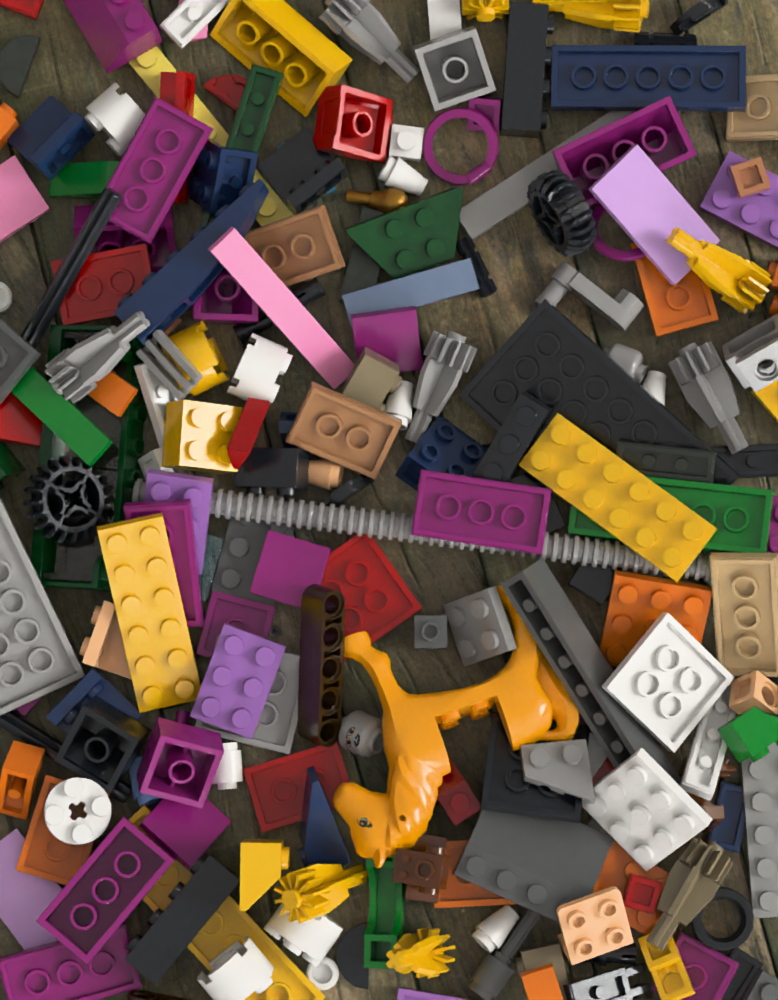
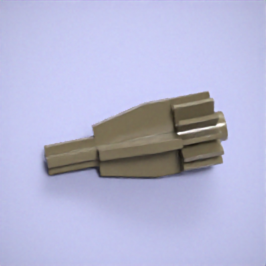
M691 838L670 870L657 910L661 911L662 915L646 939L653 947L663 951L679 923L687 926L715 896L734 862L730 861L729 857L722 855L724 849L717 843L709 839L704 843L700 839Z

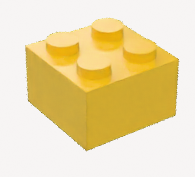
M191 400L167 402L162 467L216 474L238 472L237 469H233L227 446L242 413V407Z

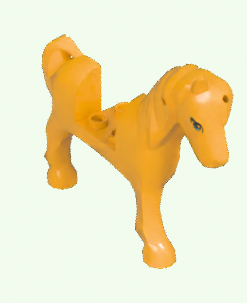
M501 585L497 586L503 608L510 617L517 649L512 651L508 662L496 675L479 684L435 693H407L397 684L387 653L371 646L368 632H357L344 637V657L352 658L359 662L367 670L377 689L383 708L382 738L389 772L386 794L372 792L355 782H345L336 789L333 796L334 808L350 827V835L356 853L360 857L374 860L376 868H381L387 857L395 856L396 848L411 849L415 846L418 838L427 831L428 822L432 817L437 801L438 788L442 785L443 776L451 772L448 755L439 728L441 731L451 729L459 725L458 719L470 716L471 720L483 718L490 714L488 709L493 708L495 703L513 751L519 750L521 745L535 744L538 741H569L576 734L580 723L579 710ZM554 719L557 727L554 730H549Z

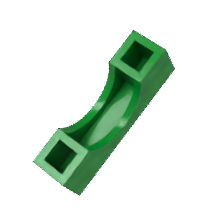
M756 706L740 713L717 729L738 763L749 758L752 762H756L770 752L767 748L769 745L775 742L778 746V717L768 715Z
M395 856L387 857L381 868L375 867L374 860L366 859L370 900L368 923L364 934V968L390 969L386 965L390 960L386 954L388 951L394 950L393 946L403 936L404 883L391 881Z

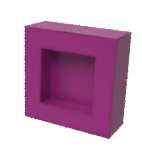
M479 96L470 99L468 109L475 110L484 115L491 122L495 131L499 132L502 98ZM467 119V130L484 131L476 122Z

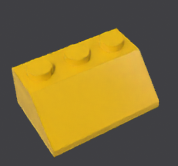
M244 839L241 842L239 911H247L282 876L284 870H288L290 866V846H284V839Z

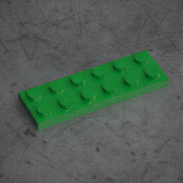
M646 476L717 528V531L702 550L737 553L767 552L773 490ZM571 505L568 526L569 535L619 541Z

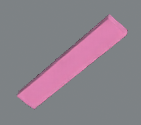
M234 227L229 228L208 250L327 384L335 390L349 376L355 364Z

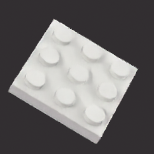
M662 612L602 685V688L666 750L675 753L735 677L668 612Z
M640 748L593 785L594 804L584 803V799H582V807L645 871L651 869L700 833L712 821V818L643 748Z

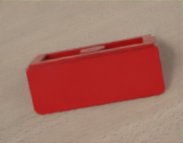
M248 398L227 446L233 469L238 470L249 456L270 406L269 401Z

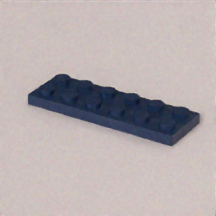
M552 45L551 111H638L670 96L677 111L745 112L746 46Z

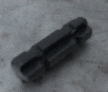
M636 32L634 45H697V37L694 34H684L682 37L678 33L653 32L652 35H649V32Z
M470 236L464 237L457 241L456 249L460 256L463 255V260L471 258L480 287L478 292L482 298L488 297L496 292L497 287L493 279H489L490 273L479 252H475L476 246Z

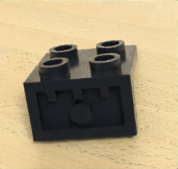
M308 128L302 129L257 166L260 173L295 215L306 210L347 177L346 167L338 157L334 160L329 153L317 150L312 140L314 135Z

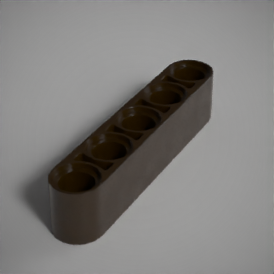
M312 584L305 589L301 600L297 729L298 734L303 739L323 747H331L338 741L341 727L346 603L345 597L340 591L319 584Z

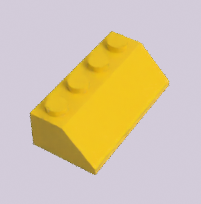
M230 0L209 34L249 70H251L252 64L283 73L284 77L278 94L305 118L318 105L317 100L324 89L328 86L336 85L353 60L284 0Z

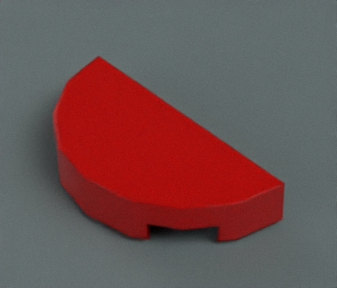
M237 74L213 77L203 85V89L237 113L247 79Z

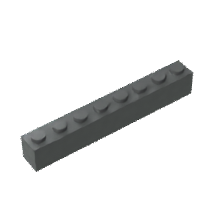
M543 557L501 583L502 589L613 767L616 768L640 748H643L680 785L681 778L658 741L602 688V685L614 671Z

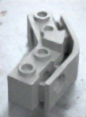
M778 314L722 345L725 361L744 389L751 386L756 393L778 380Z

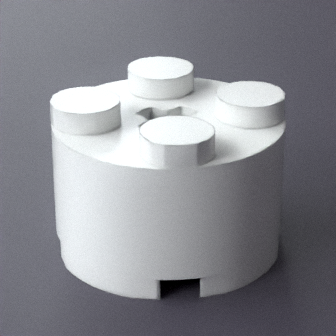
M114 82L86 107L88 114L84 118L96 132L103 130L109 137L106 141L107 145L117 156L121 157L145 117V113L127 93L119 95L116 90L120 86Z
M252 333L249 341L253 342L254 346L248 343L247 348H245L231 380L232 383L237 385L236 387L230 385L227 393L245 401L248 398L266 400L271 405L280 385L275 384L278 375L283 376L286 373L293 355L287 353L288 348Z
M76 777L60 782L51 790L44 805V819L48 830L56 839L69 845H83L94 841L106 830L111 818V803L107 793L99 784L86 778ZM79 803H82L85 806L83 812L86 814V817L84 819L78 817L76 820H72L70 818L72 811L68 809L71 804L77 806Z
M281 903L263 929L278 940L283 937V945L297 956L303 951L304 953L301 956L315 967H318L340 936L343 928L326 914L303 923H298V920L289 922L290 912L283 915L279 913L284 908L283 903Z
M246 936L244 937V945L236 941L209 963L212 970L207 976L202 971L197 977V981L213 1000H245L254 991L260 994L272 984L271 976L273 975L274 967L250 937Z

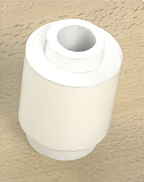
M237 742L222 743L224 753L212 784H217L218 790L236 789L237 782L243 781L241 750H238Z

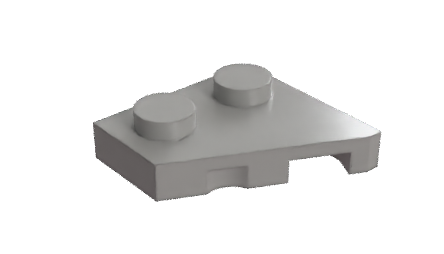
M586 739L520 746L524 781L537 786L544 785L549 787L551 791L562 795L567 793L584 799V803L594 804L595 795Z

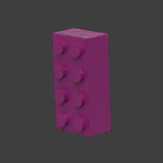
M123 817L39 916L36 922L83 962L88 964L173 864L175 859L126 817Z

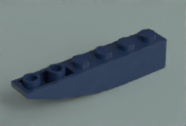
M260 178L255 183L250 182L240 190L239 198L231 205L226 204L216 212L214 221L206 228L203 226L196 230L190 237L191 242L182 250L177 249L172 252L166 259L167 264L158 272L153 271L147 275L142 281L143 286L134 294L126 295L118 303V309L114 314L122 322H125L139 311L143 312L145 318L150 321V326L136 336L143 345L148 339L153 337L152 334L155 330L164 331L192 306L224 269L208 248L231 227H234L245 238L269 192Z

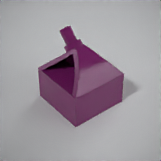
M178 710L175 721L157 717L136 774L139 793L203 808L224 753L220 733L188 725L190 713L187 711Z

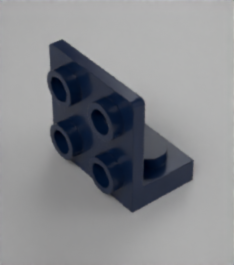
M49 96L7 141L51 181L95 134L77 112L72 114L57 99Z
M209 138L195 163L194 174L190 176L188 181L190 199L210 213H216L226 204L231 205L239 198L240 190L246 184L253 182L258 153L253 150L223 147Z
M438 416L408 454L395 475L416 491L418 490L421 469L472 477L487 449L448 420Z
M92 668L46 717L56 726H60L69 733L83 705L96 696L137 721L142 716V713H139V710L97 669Z

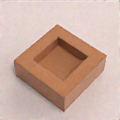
M761 157L729 167L738 199L771 188Z

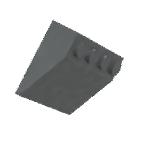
M481 810L453 874L559 923L556 913L558 906L592 894L614 838L582 823Z

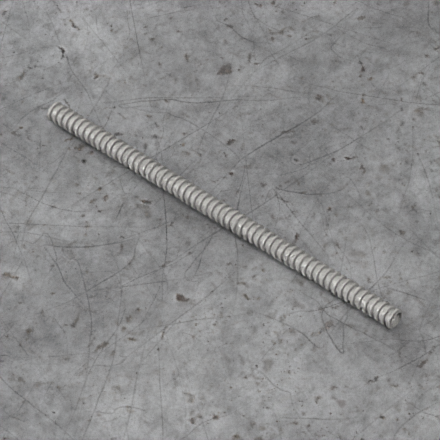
M138 478L135 481L132 502L144 501L146 482H143V479ZM213 489L210 514H215V518L225 515V519H230L232 516L238 521L241 518H245L246 522L255 519L256 523H261V520L269 525L271 522H276V526L286 523V527H291L293 524L299 529L302 526H306L307 530L316 527L317 531H321L324 528L330 533L332 530H337V534L347 531V535H352V532L360 537H362V534H367L368 538L377 535L378 539H382L385 536L391 541L393 538H398V542L408 539V543H413V540H416L421 545L423 542H428L429 546H433V543H438L439 547H443L446 544L452 549L454 546H459V550L469 547V551H474V548H477L482 553H484V550H490V554L500 551V555H504L507 552L513 557L515 554H520L521 558H525V555H530V559H535V556H538L540 559L543 557L544 561L546 558H551V562L561 559V563H566V560L574 565L576 562H581L582 566H586V563H591L592 567H596L599 564L604 569L607 566H612V570L622 567V571H627L629 568L635 573L638 570H642L643 574H647L648 571H652L653 575H658V572L663 573L628 546L620 545V541H615V544H612L607 539H605V542H600L599 538L590 541L589 537H585L582 540L576 535L574 538H569V534L559 537V533H554V536H551L549 532L545 531L542 555L413 536L411 535L414 514L411 517H406V513H401V516H398L393 511L391 514H386L385 510H381V513H376L375 509H371L368 512L362 507L360 510H355L354 506H351L350 509H345V505H340V508H337L335 504L325 506L324 502H320V505H315V501H310L307 504L305 500L301 499L299 502H295L293 498H290L289 501H284V497H279V500H276L274 496H269L268 499L264 498L263 494H259V497H254V493H249L248 496H245L244 492L234 494V491L229 490L228 493H224L223 489H219L218 492H215ZM700 552L683 574V579H688L690 576L696 581L699 578H703L704 582H709V579H711V553H707L704 556Z

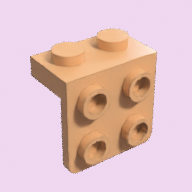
M104 600L103 605H97L93 612L91 624L95 625L91 638L85 637L79 655L84 656L82 661L84 664L131 679L115 605Z
M615 886L562 904L556 909L562 932L557 935L558 940L571 965L634 943L622 895Z

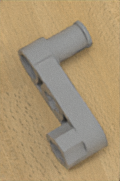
M562 262L551 275L552 281L534 301L539 306L544 299H547L556 306L567 292L572 293L621 331H625L644 308V304L639 298L624 288L613 299L565 262Z

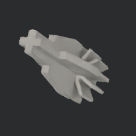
M326 0L324 2L328 8L319 18L336 35L340 34L352 47L379 65L385 61L406 83H409L420 71L398 49L401 42L381 13L369 3L371 0Z
M139 311L120 326L116 327L113 325L76 344L71 349H64L45 364L47 367L45 373L52 377L48 380L49 383H51V386L58 394L64 395L66 401L69 399L72 403L80 401L97 387L96 381L101 380L111 372L131 348L129 341L150 326V321L145 318L143 312Z
M433 330L423 355L428 357H426L420 371L412 407L416 408V412L405 439L418 443L426 433L432 417L439 416L453 394L463 371L468 373L477 348L465 343L466 336L451 330L448 331L447 335Z
M712 341L706 342L701 346H697L696 342L678 351L680 356L670 361L668 365L687 402L710 429L718 427L732 455L748 447L749 445L734 418L740 414L731 377Z

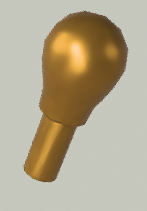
M398 188L380 191L373 190L372 192L348 189L346 194V202L370 205V208L377 209L383 213L409 204L407 195Z

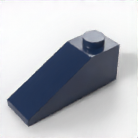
M312 766L307 768L299 836L303 847L297 850L304 867L313 864H342L344 866L352 861L315 768Z

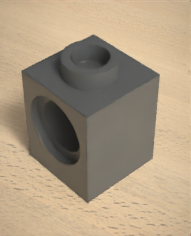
M414 615V650L447 649V615Z

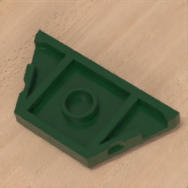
M455 186L344 228V231L394 280L455 257L463 196L462 186Z

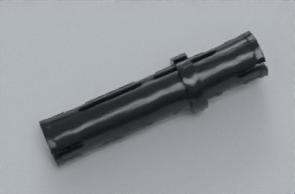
M316 277L291 292L304 307L326 295ZM260 310L259 322L234 325L233 329L242 344H245L250 339L252 333L258 335L275 324Z

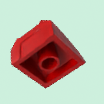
M343 84L326 87L317 100V118L312 138L317 150L343 157L385 164L389 153L393 124V100Z

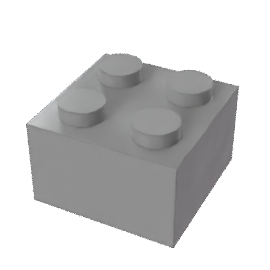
M474 25L412 46L434 111L496 91Z

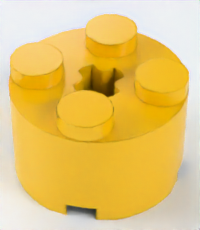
M203 321L168 337L203 375V378L189 392L193 396H197L230 380V375L224 372L228 368L213 337L206 338L204 331L208 330V327ZM161 345L163 353L189 381L191 377Z

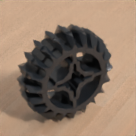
M552 170L539 175L537 179L528 185L527 198L529 199L528 206L532 209V217L535 218L542 236L546 237L549 245L554 246L555 251L565 257H572L575 254L579 255L586 251L587 248L596 242L597 229L595 228L596 221L592 217L593 211L587 204L588 200L582 195V190L576 187L575 181H570L567 174H563L559 170Z
M68 455L60 456L59 461L56 458H50L47 461V466L44 464L37 467L39 475L34 474L29 477L34 487H26L24 489L27 494L31 495V499L25 500L23 504L25 506H32L33 510L26 517L28 519L37 518L33 528L35 530L44 528L42 537L49 539L53 536L55 543H63L65 540L67 544H75L77 539L79 541L88 540V533L91 535L97 534L96 524L104 525L107 522L101 513H108L111 510L109 506L104 505V500L111 499L112 495L109 493L104 494L103 488H106L109 483L107 481L99 482L98 480L102 475V471H92L93 466H89L85 462L82 464V459L79 456H75L70 460ZM62 473L74 476L72 481L67 482L64 487L52 484L53 480ZM85 489L88 495V502L84 498ZM63 494L70 495L68 499H71V505L66 506L65 502L68 500H64L65 495ZM47 497L52 503L51 511H49L47 505ZM71 513L83 516L77 524L71 527L61 524L64 518H69Z

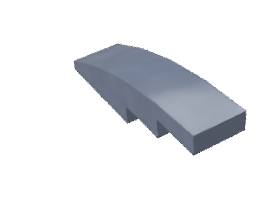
M468 258L342 295L352 327L351 314L409 306L418 308L478 290L480 287L472 260Z

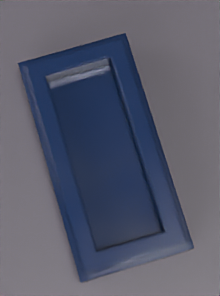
M720 782L715 806L724 805L725 819L709 832L708 839L720 845L724 850L739 853L745 828L743 787Z

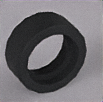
M719 887L709 903L717 899H727L733 902L741 915L740 926L737 931L726 938H716L710 935L702 922L705 908L690 922L692 932L701 943L714 950L728 951L739 947L748 939L753 930L754 914L751 904L742 894L731 888Z

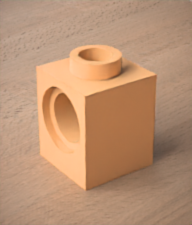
M758 670L732 680L729 708L740 714L756 706L764 713L778 717V686Z

